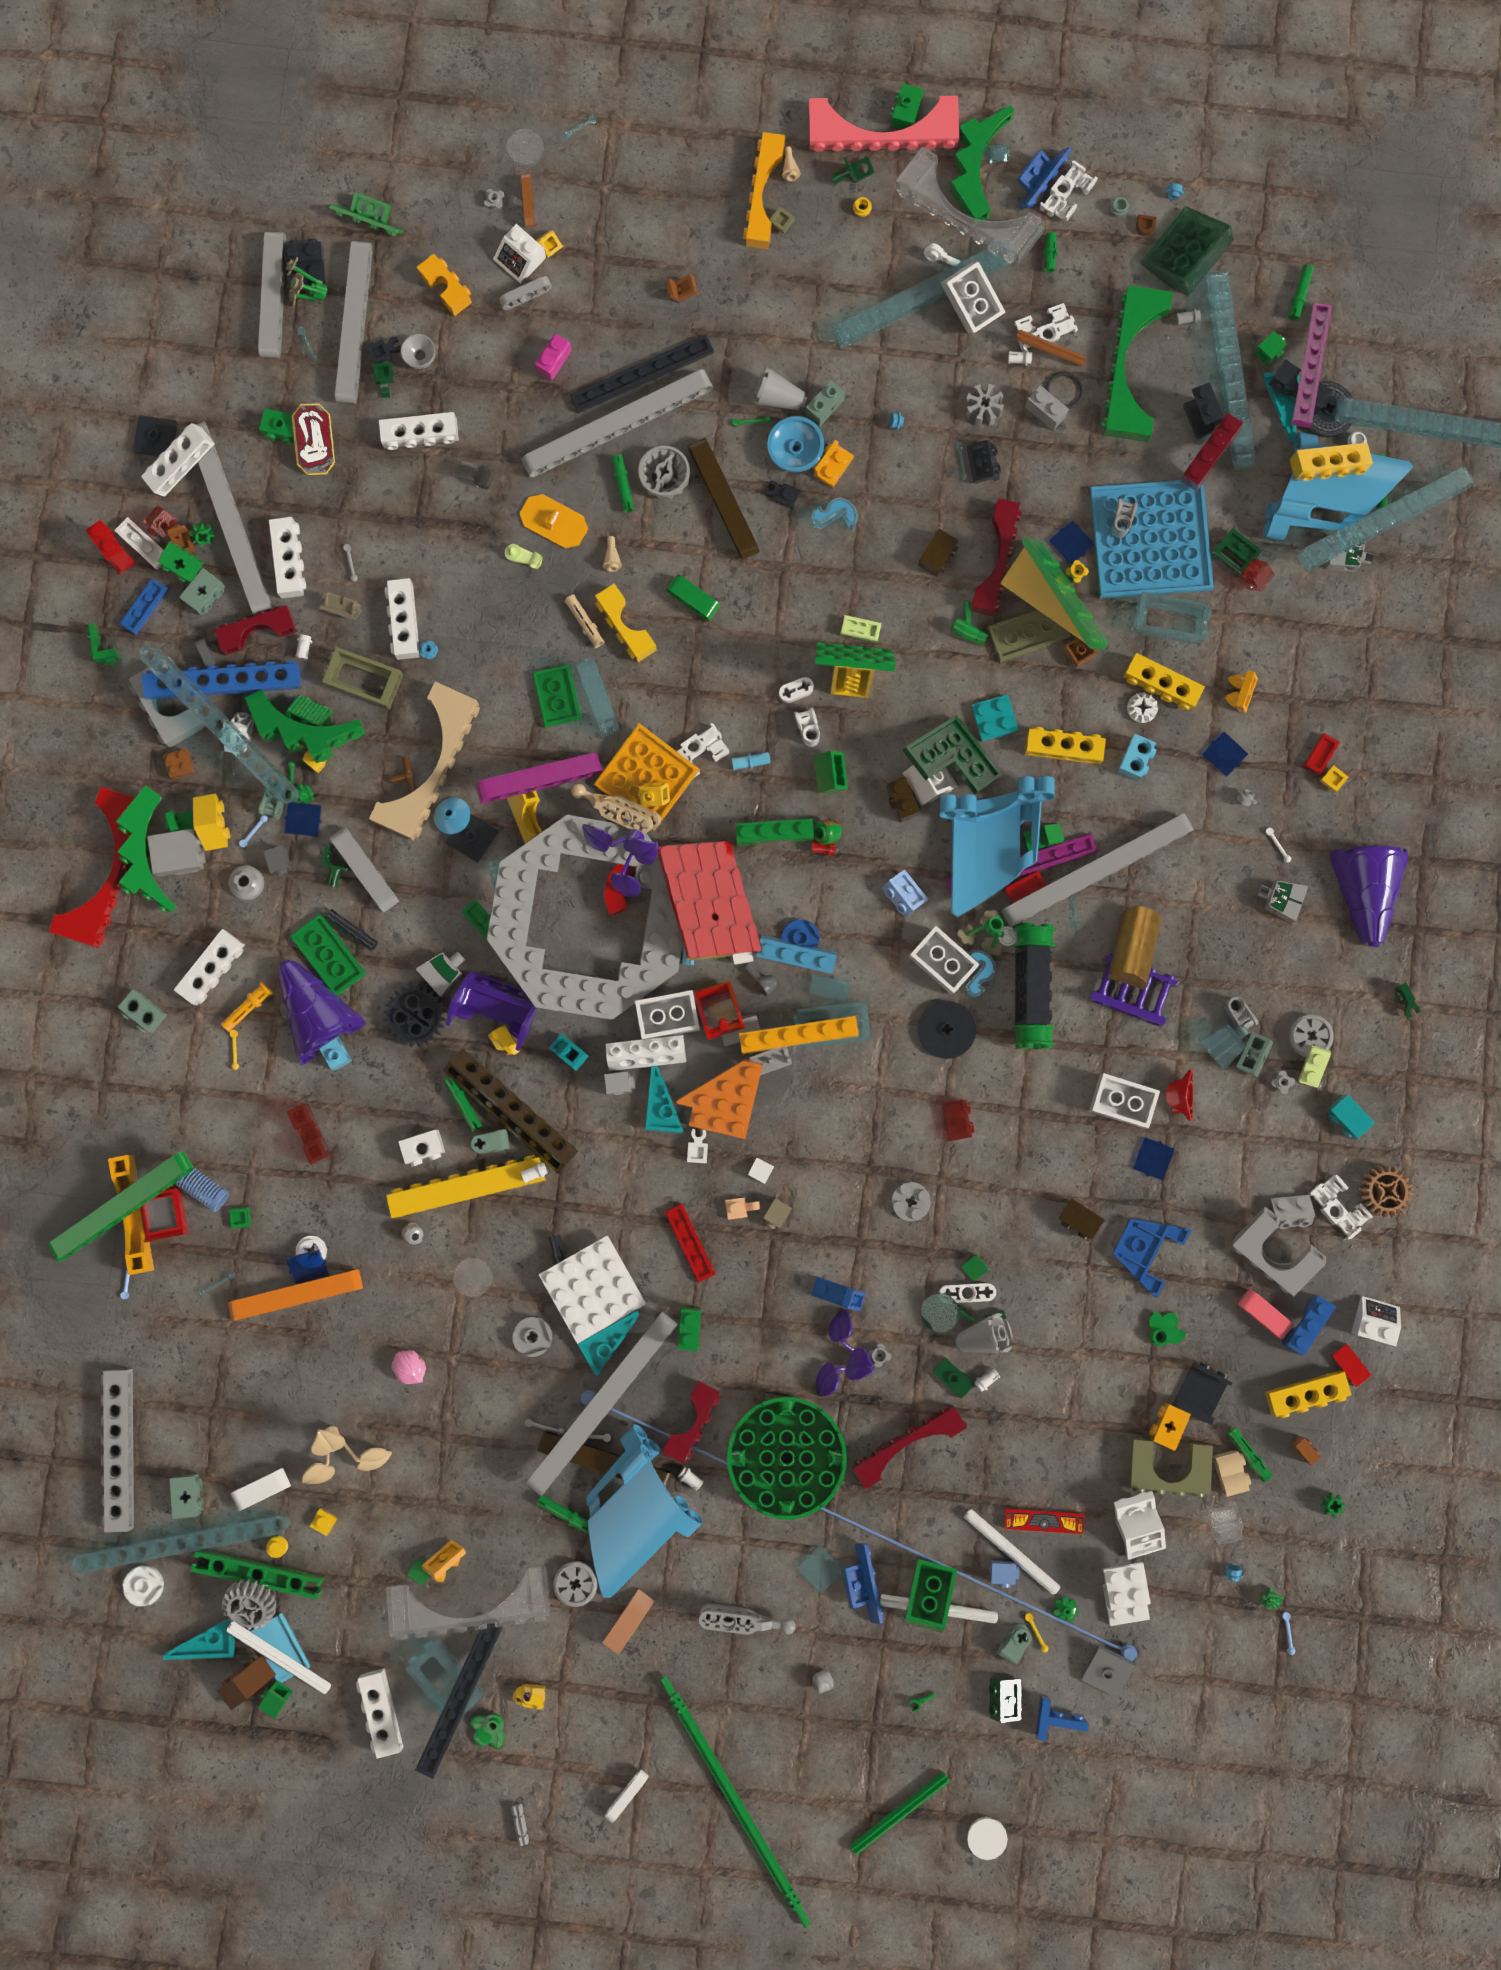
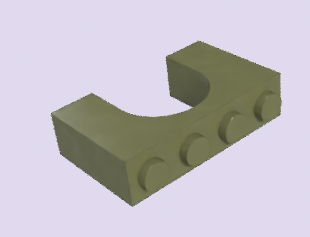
M1130 1438L1127 1486L1133 1488L1134 1492H1145V1489L1153 1490V1493L1165 1494V1491H1173V1495L1184 1496L1185 1492L1192 1493V1496L1204 1497V1494H1211L1213 1446L1208 1443L1189 1442L1186 1471L1179 1478L1169 1481L1160 1479L1154 1472L1152 1465L1153 1441L1151 1439Z

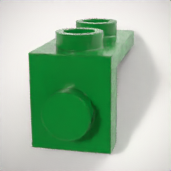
M88 623L87 636L92 646L89 649L91 658L98 664L114 665L117 661H122L121 653L115 648L101 651L98 627L93 623Z
M193 809L180 814H176L173 811L165 813L166 820H164L168 831L175 832L194 829Z

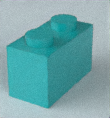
M1348 1094L1342 1095L1326 1110L1329 1114L1328 1118L1334 1124H1339L1343 1129L1342 1133L1349 1139H1359L1375 1124Z

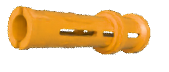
M261 981L259 983L260 986L252 993H248L247 999L221 1022V1025L228 1032L255 1007H260L262 1005L261 1002L269 995L272 996L274 994L264 982Z

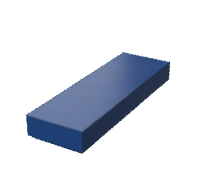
M151 578L119 624L137 636L169 589Z

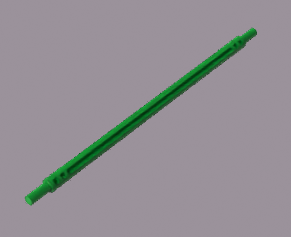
M666 1675L663 1676L659 1681L668 1694V1700L790 1909L792 1912L795 1911L804 1928L809 1927L811 1922L802 1909V1903L681 1696L678 1692H675Z

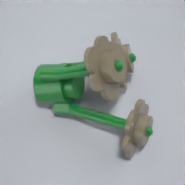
M298 257L287 262V276L290 275L292 270L298 272L291 280L290 286L292 289L288 293L289 301H293V306H295L296 298L310 299L316 302L318 299L323 301L326 297L327 286L322 285V281L315 279L296 267ZM303 276L314 283H311L310 286L303 283ZM304 288L309 290L308 293L310 295L299 294V292Z
M997 910L985 911L984 916L980 918L982 925L975 929L971 925L960 926L957 936L963 944L973 945L976 933L985 929L987 933L995 936L991 937V939L989 937L984 939L981 945L982 950L986 951L989 956L993 954L999 956L1001 954L1003 944L999 943L998 939L1002 935L1001 930L1004 924Z

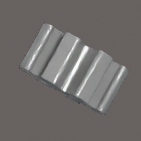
M979 384L974 387L973 395L968 393L965 406H968L966 417L970 419L971 416L978 414L975 425L980 427L983 416H985L988 426H991L995 422L996 415L1000 417L1004 405L999 404L1002 402L1003 394L1000 391L999 394L991 397L990 395H992L994 385L988 384L986 394H983Z

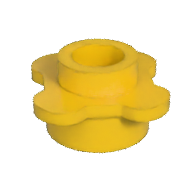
M1075 560L1073 565L1066 569V574L1071 576L1075 583H1079L1081 578L1088 575L1089 572L1088 568H1085L1079 560Z

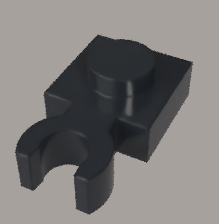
M392 337L386 344L382 339L366 347L374 364L384 363L392 359L391 353L401 352V345L393 346L399 342L397 337Z
M770 481L769 485L774 487V490L769 491L766 489L765 494L769 497L777 496V503L793 509L801 490L783 483L782 487H779L775 481Z

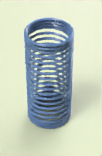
M197 1168L190 1172L185 1179L183 1177L175 1183L176 1186L185 1190L187 1194L199 1200V1202L210 1208L213 1212L219 1210L229 1196V1192L225 1188L222 1189V1186L216 1185V1182L211 1181V1178L208 1179V1176L205 1177V1174L202 1175V1172L197 1171Z

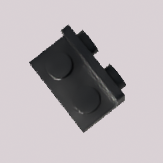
M984 440L966 446L973 483L978 484L990 479L1000 480L1001 467L996 459V455H998L996 445L989 440Z

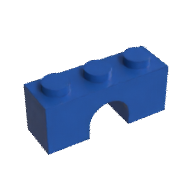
M1313 1294L1303 1309L1305 1313L1302 1320L1296 1327H1292L1282 1344L1296 1354L1305 1356L1336 1306L1321 1296Z

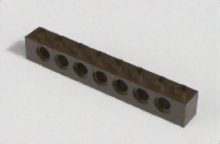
M464 1048L448 1061L443 1072L557 1174L573 1160L578 1150Z

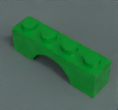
M813 819L736 824L737 847L753 846L775 841L793 843L813 842Z

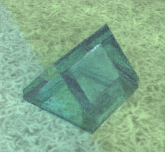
M1006 144L989 146L990 163L1008 161L1009 147Z

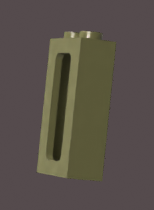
M336 647L335 651H332L329 656L330 663L328 668L322 674L324 685L390 710L403 677L402 672ZM348 664L388 679L382 696L339 681L338 675L342 666Z

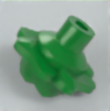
M299 783L298 786L293 787V795L296 802L301 803L303 801L305 804H308V802L314 800L312 797L314 793L308 785Z
M1267 1588V1594L1261 1596L1259 1602L1263 1603L1265 1608L1275 1610L1282 1604L1284 1597L1275 1594L1274 1588Z

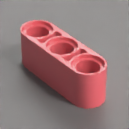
M1250 1288L1237 1303L1239 1307L1280 1340H1283L1294 1326L1289 1319Z

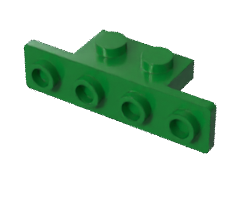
M355 192L351 209L337 204H329V208L334 210V214L343 217L345 214L349 215L351 220L362 223V221L368 222L369 227L378 230L379 227L386 229L385 233L393 236L403 234V229L387 224L392 206L389 203Z

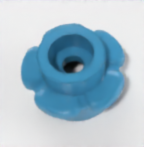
M1169 184L1165 190L1168 198L1172 200L1179 199L1184 192L1180 184Z
M899 411L891 413L889 418V427L897 431L904 423V417L901 416Z
M433 641L423 642L419 647V653L423 658L432 659L438 652V647L435 646Z
M1229 1564L1224 1571V1576L1229 1581L1236 1582L1244 1576L1242 1568L1238 1565Z

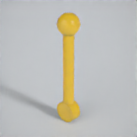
M231 1030L230 1036L232 1037L233 1050L231 1068L237 1070L239 1068L236 1052L238 1032Z
M1026 1613L1025 1619L1029 1621L1041 1645V1651L1047 1652L1048 1646L1044 1644L1032 1620V1614Z

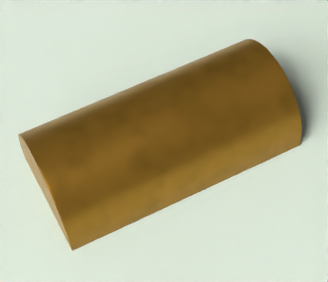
M1132 906L1123 912L1108 974L1109 979L1146 989L1162 922V917L1159 913L1142 906Z

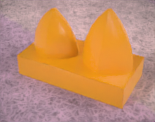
M1247 670L1246 674H1235L1227 678L1234 687L1241 691L1232 692L1225 696L1231 706L1236 707L1238 712L1245 714L1258 679L1256 673Z
M451 1539L422 1565V1568L434 1580L444 1582L446 1571L451 1566H458L460 1558L466 1552L462 1546Z

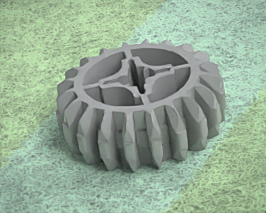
M241 1579L240 1582H234L227 1588L222 1598L221 1609L224 1610L223 1615L228 1616V1621H234L242 1627H247L248 1630L252 1627L257 1630L259 1627L264 1628L272 1620L276 1612L277 1601L274 1600L275 1595L270 1594V1589L264 1588V1584L259 1585L257 1581L252 1583L250 1579L245 1582Z

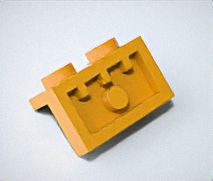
M837 440L833 444L829 443L824 450V457L813 467L815 469L814 476L831 488L835 486L854 458V455L838 445L839 442Z

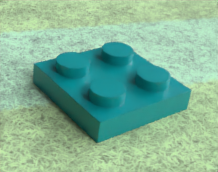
M1009 695L971 705L981 742L1019 731Z

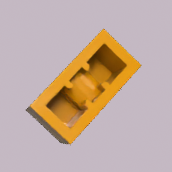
M1165 1403L1164 1406L1159 1408L1157 1413L1158 1421L1152 1425L1149 1435H1151L1150 1439L1175 1451L1191 1414ZM1165 1423H1170L1172 1428H1166Z

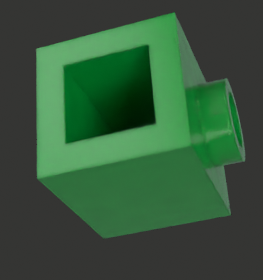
M1273 331L1257 347L1254 354L1268 366L1274 359L1278 361L1284 355V348L1287 343L1280 334Z
M277 1680L270 1689L266 1688L260 1697L263 1701L258 1708L275 1719L294 1691Z

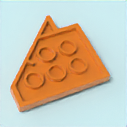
M743 1059L677 1100V1104L693 1107L689 1126L745 1139L763 1063Z

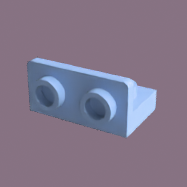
M906 870L897 874L882 887L885 895L905 918L928 900Z

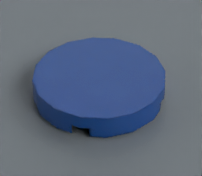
M796 919L784 928L782 940L795 945L817 948L820 942V934L812 922Z

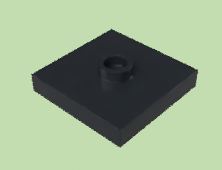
M139 415L132 451L136 454L159 457L171 445V442L175 440L178 422L176 420Z
M471 814L468 825L461 832L450 834L445 843L476 863H479L499 831Z

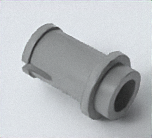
M1193 308V311L1176 313L1177 325L1191 322L1196 324L1197 321H1201L1200 310Z

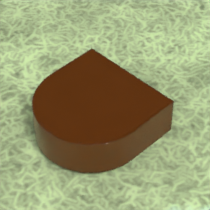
M1138 214L1136 222L1137 232L1142 236L1151 235L1155 229L1157 217Z

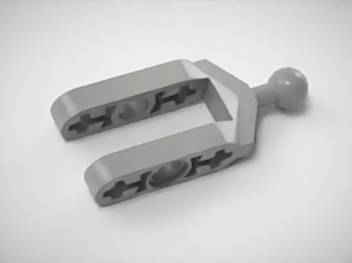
M712 1603L703 1605L699 1616L700 1626L704 1629L746 1635L757 1631L770 1630L771 1628L780 1629L784 1634H791L796 1628L795 1622L789 1618L782 1621H774L766 1616L759 1615L750 1608ZM729 1616L733 1618V1620L725 1621L724 1617Z

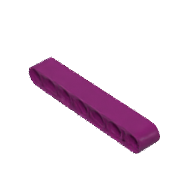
M590 753L476 782L474 787L480 803L485 804L593 777L602 773L603 769L597 753Z

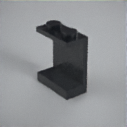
M1210 382L1192 388L1195 399L1183 405L1196 440L1211 435L1224 418Z
M1201 1361L1199 1364L1193 1362L1172 1405L1212 1425L1215 1419L1212 1415L1227 1385L1231 1386L1233 1382L1227 1380L1229 1376L1220 1371L1217 1374L1210 1371L1211 1366Z

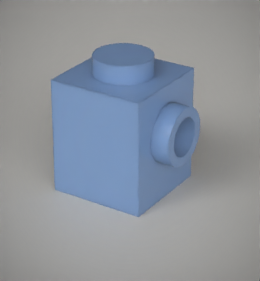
M990 1560L989 1580L991 1584H998V1587L1002 1588L1016 1585V1579H1019V1567H1016L1014 1561Z

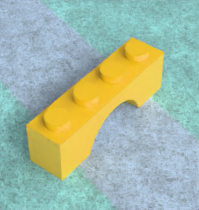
M615 583L595 595L597 600L595 603L596 607L601 613L604 611L607 616L605 620L611 628L615 627L618 632L616 636L621 644L625 642L628 649L626 651L631 659L635 658L637 662H640L657 651L656 644L646 630H631L622 623L621 612L626 602Z
M536 791L507 798L526 844L543 832L536 819V807L540 801Z

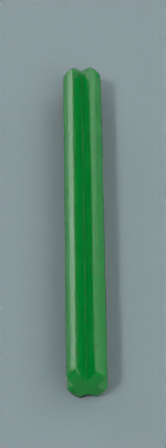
M941 1772L851 1843V1850L856 1855L863 1851L948 1784L950 1781L948 1776Z

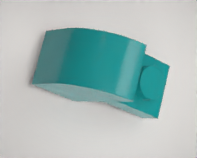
M562 1033L549 1047L550 1050L576 1071L589 1057Z

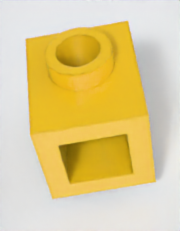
M668 782L646 783L640 786L638 797L641 800V806H663L670 802Z

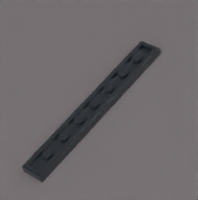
M705 334L570 394V398L577 413H581L714 353L713 347Z
M486 1615L415 1771L434 1779L505 1623Z

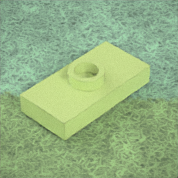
M844 615L840 635L877 643L882 623Z

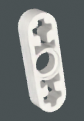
M989 1283L945 1285L939 1290V1298L945 1303L991 1301L996 1296L995 1287ZM979 1286L978 1291H983L988 1286L992 1293L987 1298L984 1294H978L979 1299H976L977 1292L975 1287ZM966 1287L971 1288L973 1291V1295L969 1299H965L962 1296V1290ZM955 1288H959L958 1296L960 1299L956 1300L957 1296L955 1295L950 1296V1299L947 1300L942 1294L946 1292V1289H949L950 1292H956Z
M640 1769L610 1806L604 1817L613 1823L640 1790L649 1775Z

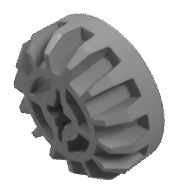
M658 446L649 450L642 457L639 464V478L642 487L647 490L650 496H657L658 499H662V497L672 499L674 495H680L685 486H688L690 476L689 463L684 454L678 449L671 446ZM673 467L678 473V479L673 478ZM652 473L656 474V485L652 481ZM671 482H675V484L672 487L663 489L664 485H668Z

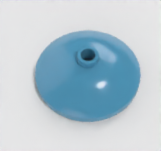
M799 416L785 418L778 422L769 434L767 442L768 453L772 461L785 471H806L812 468L823 454V434L820 428L807 418ZM798 447L799 451H794L793 448Z

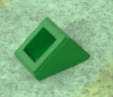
M974 1254L961 1266L973 1282L989 1270L977 1254Z
M418 1558L407 1576L424 1586L430 1575L422 1568L425 1562Z

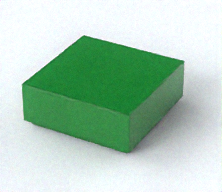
M250 1207L229 1209L230 1229L251 1227Z

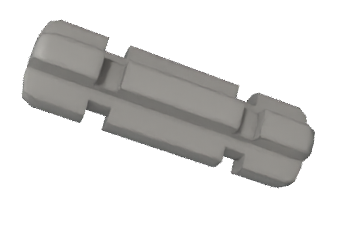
M515 1804L511 1807L512 1816H514L513 1822L516 1835H518V1845L523 1846L529 1842L528 1834H526V1822L522 1814V1804Z

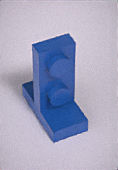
M817 1277L811 1296L860 1312L866 1293Z
M1046 1695L1040 1696L1035 1732L1037 1740L1046 1742L1048 1725L1088 1732L1089 1723L1083 1715L1073 1713L1072 1716H1068L1057 1710H1053L1050 1713L1051 1699Z

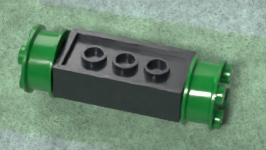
M1022 923V925H1017L1016 928H1013V931L1016 932V944L1013 945V948H1016L1015 1026H1012L1015 1029V1042L1012 1045H1015V1049L1019 1050L1033 1047L1034 1050L1052 1049V1046H1055V1043L1052 1042L1055 1026L1049 1025L1052 1019V1011L1050 1010V1002L1052 1000V991L1050 990V982L1052 981V972L1050 971L1052 952L1050 949L1056 948V945L1053 944V932L1056 931V928H1053V924L1034 926V923Z

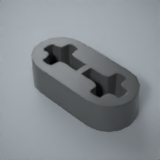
M202 638L196 641L195 645L205 666H217V669H220L206 640Z

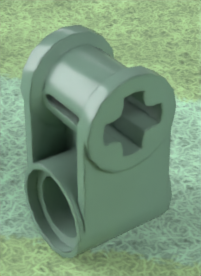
M271 781L267 784L259 806V815L266 814L279 820L287 795V789L283 784L278 781ZM279 786L280 792L277 795H273V789Z
M498 1130L475 1136L471 1141L472 1149L479 1154L510 1149L507 1130ZM480 1139L486 1143L481 1150L479 1147H476Z
M1023 1624L1015 1625L997 1651L999 1656L1014 1666L1020 1661L1024 1651L1031 1642V1634L1028 1628ZM1019 1633H1020V1634H1023V1633H1024V1634H1025V1637H1022V1636L1018 1637V1634H1019Z

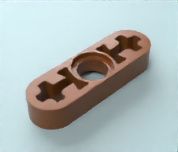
M521 174L525 227H535L531 174Z

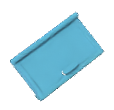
M283 1612L272 1618L264 1628L259 1627L257 1630L253 1629L250 1631L307 1669L310 1668L311 1665ZM263 1656L275 1672L274 1678L276 1681L278 1680L282 1683L294 1676Z

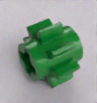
M202 521L196 525L192 524L193 530L189 531V535L192 537L193 544L198 542L201 547L203 544H210V537H214L213 532L210 531V524L204 525Z
M1329 1492L1328 1497L1322 1496L1323 1504L1319 1506L1326 1509L1324 1515L1328 1516L1331 1513L1333 1518H1337V1514H1344L1342 1510L1346 1503L1340 1501L1342 1499L1341 1495L1338 1494L1334 1497V1494ZM1333 1502H1335L1336 1505L1333 1506V1509L1330 1508V1505H1333Z

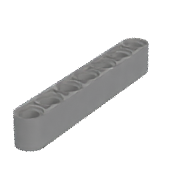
M265 232L258 344L260 357L280 358L285 283L283 244H286L285 232Z

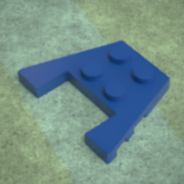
M1129 1219L1112 1254L1154 1297L1158 1298L1165 1282L1147 1273L1165 1237L1184 1246L1192 1230Z

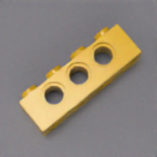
M1368 443L1297 450L1289 459L1295 480L1309 481L1313 478L1327 479L1331 476L1344 477L1348 474L1362 475L1373 464Z
M1138 653L1132 658L1123 676L1129 684L1139 685L1150 694H1158L1162 700L1166 702L1172 701L1185 711H1192L1195 708L1205 686ZM1142 672H1148L1150 679L1143 678ZM1159 680H1164L1167 683V687H1161ZM1176 689H1182L1184 691V696L1178 695L1176 693Z
M1033 727L1027 732L1024 755L1100 765L1104 759L1106 738H1101V735L1098 734L1083 736L1080 732H1070L1068 734L1063 733L1059 729L1045 731L1042 727ZM1046 738L1050 740L1051 745L1044 746L1042 744V739ZM1061 741H1067L1070 748L1064 749L1061 746ZM1080 744H1086L1089 747V751H1082Z
M1340 1370L1265 1391L1270 1413L1275 1417L1278 1416V1419L1289 1417V1413L1297 1411V1413L1309 1411L1308 1408L1316 1406V1408L1327 1406V1402L1333 1400L1335 1403L1347 1400V1396L1352 1395L1346 1374ZM1326 1385L1331 1387V1392L1328 1395H1325L1323 1391ZM1310 1390L1312 1398L1306 1401L1305 1393ZM1288 1396L1293 1397V1403L1290 1406L1286 1405V1398Z

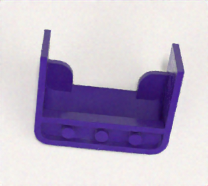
M472 972L466 976L451 1000L446 1025L450 1026L455 1016L461 1019H469L475 1013L511 1025L509 1029L510 1034L518 1038L515 1050L519 1051L528 1036L538 1008L534 1007L520 987Z

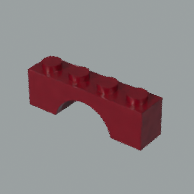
M1227 412L1183 473L1181 482L1197 492L1222 453L1241 432L1243 422Z
M279 605L274 607L272 611H261L256 613L254 617L240 618L233 624H222L218 629H215L221 651L227 656L244 650L247 637L255 630L269 629L274 631L279 637L298 632L289 607Z
M698 1381L689 1398L696 1409L695 1423L688 1432L681 1435H671L662 1453L684 1464L685 1460L689 1462L694 1452L691 1450L694 1442L698 1444L703 1435L700 1432L703 1424L707 1426L712 1417L709 1414L712 1406L716 1408L721 1399L718 1396L720 1391Z

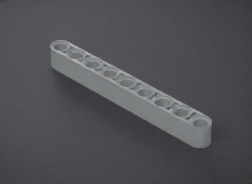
M351 242L335 389L336 402L353 404L357 402L372 262L371 242Z

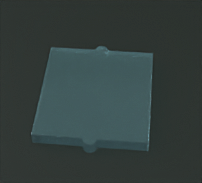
M821 1545L811 1554H807V1558L797 1567L821 1594L831 1584H834L835 1580L842 1574V1567Z

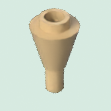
M785 147L782 177L788 181H795L800 177L801 173L792 156L791 147Z
M609 536L607 538L608 548L603 568L609 572H615L622 567L615 548V537Z

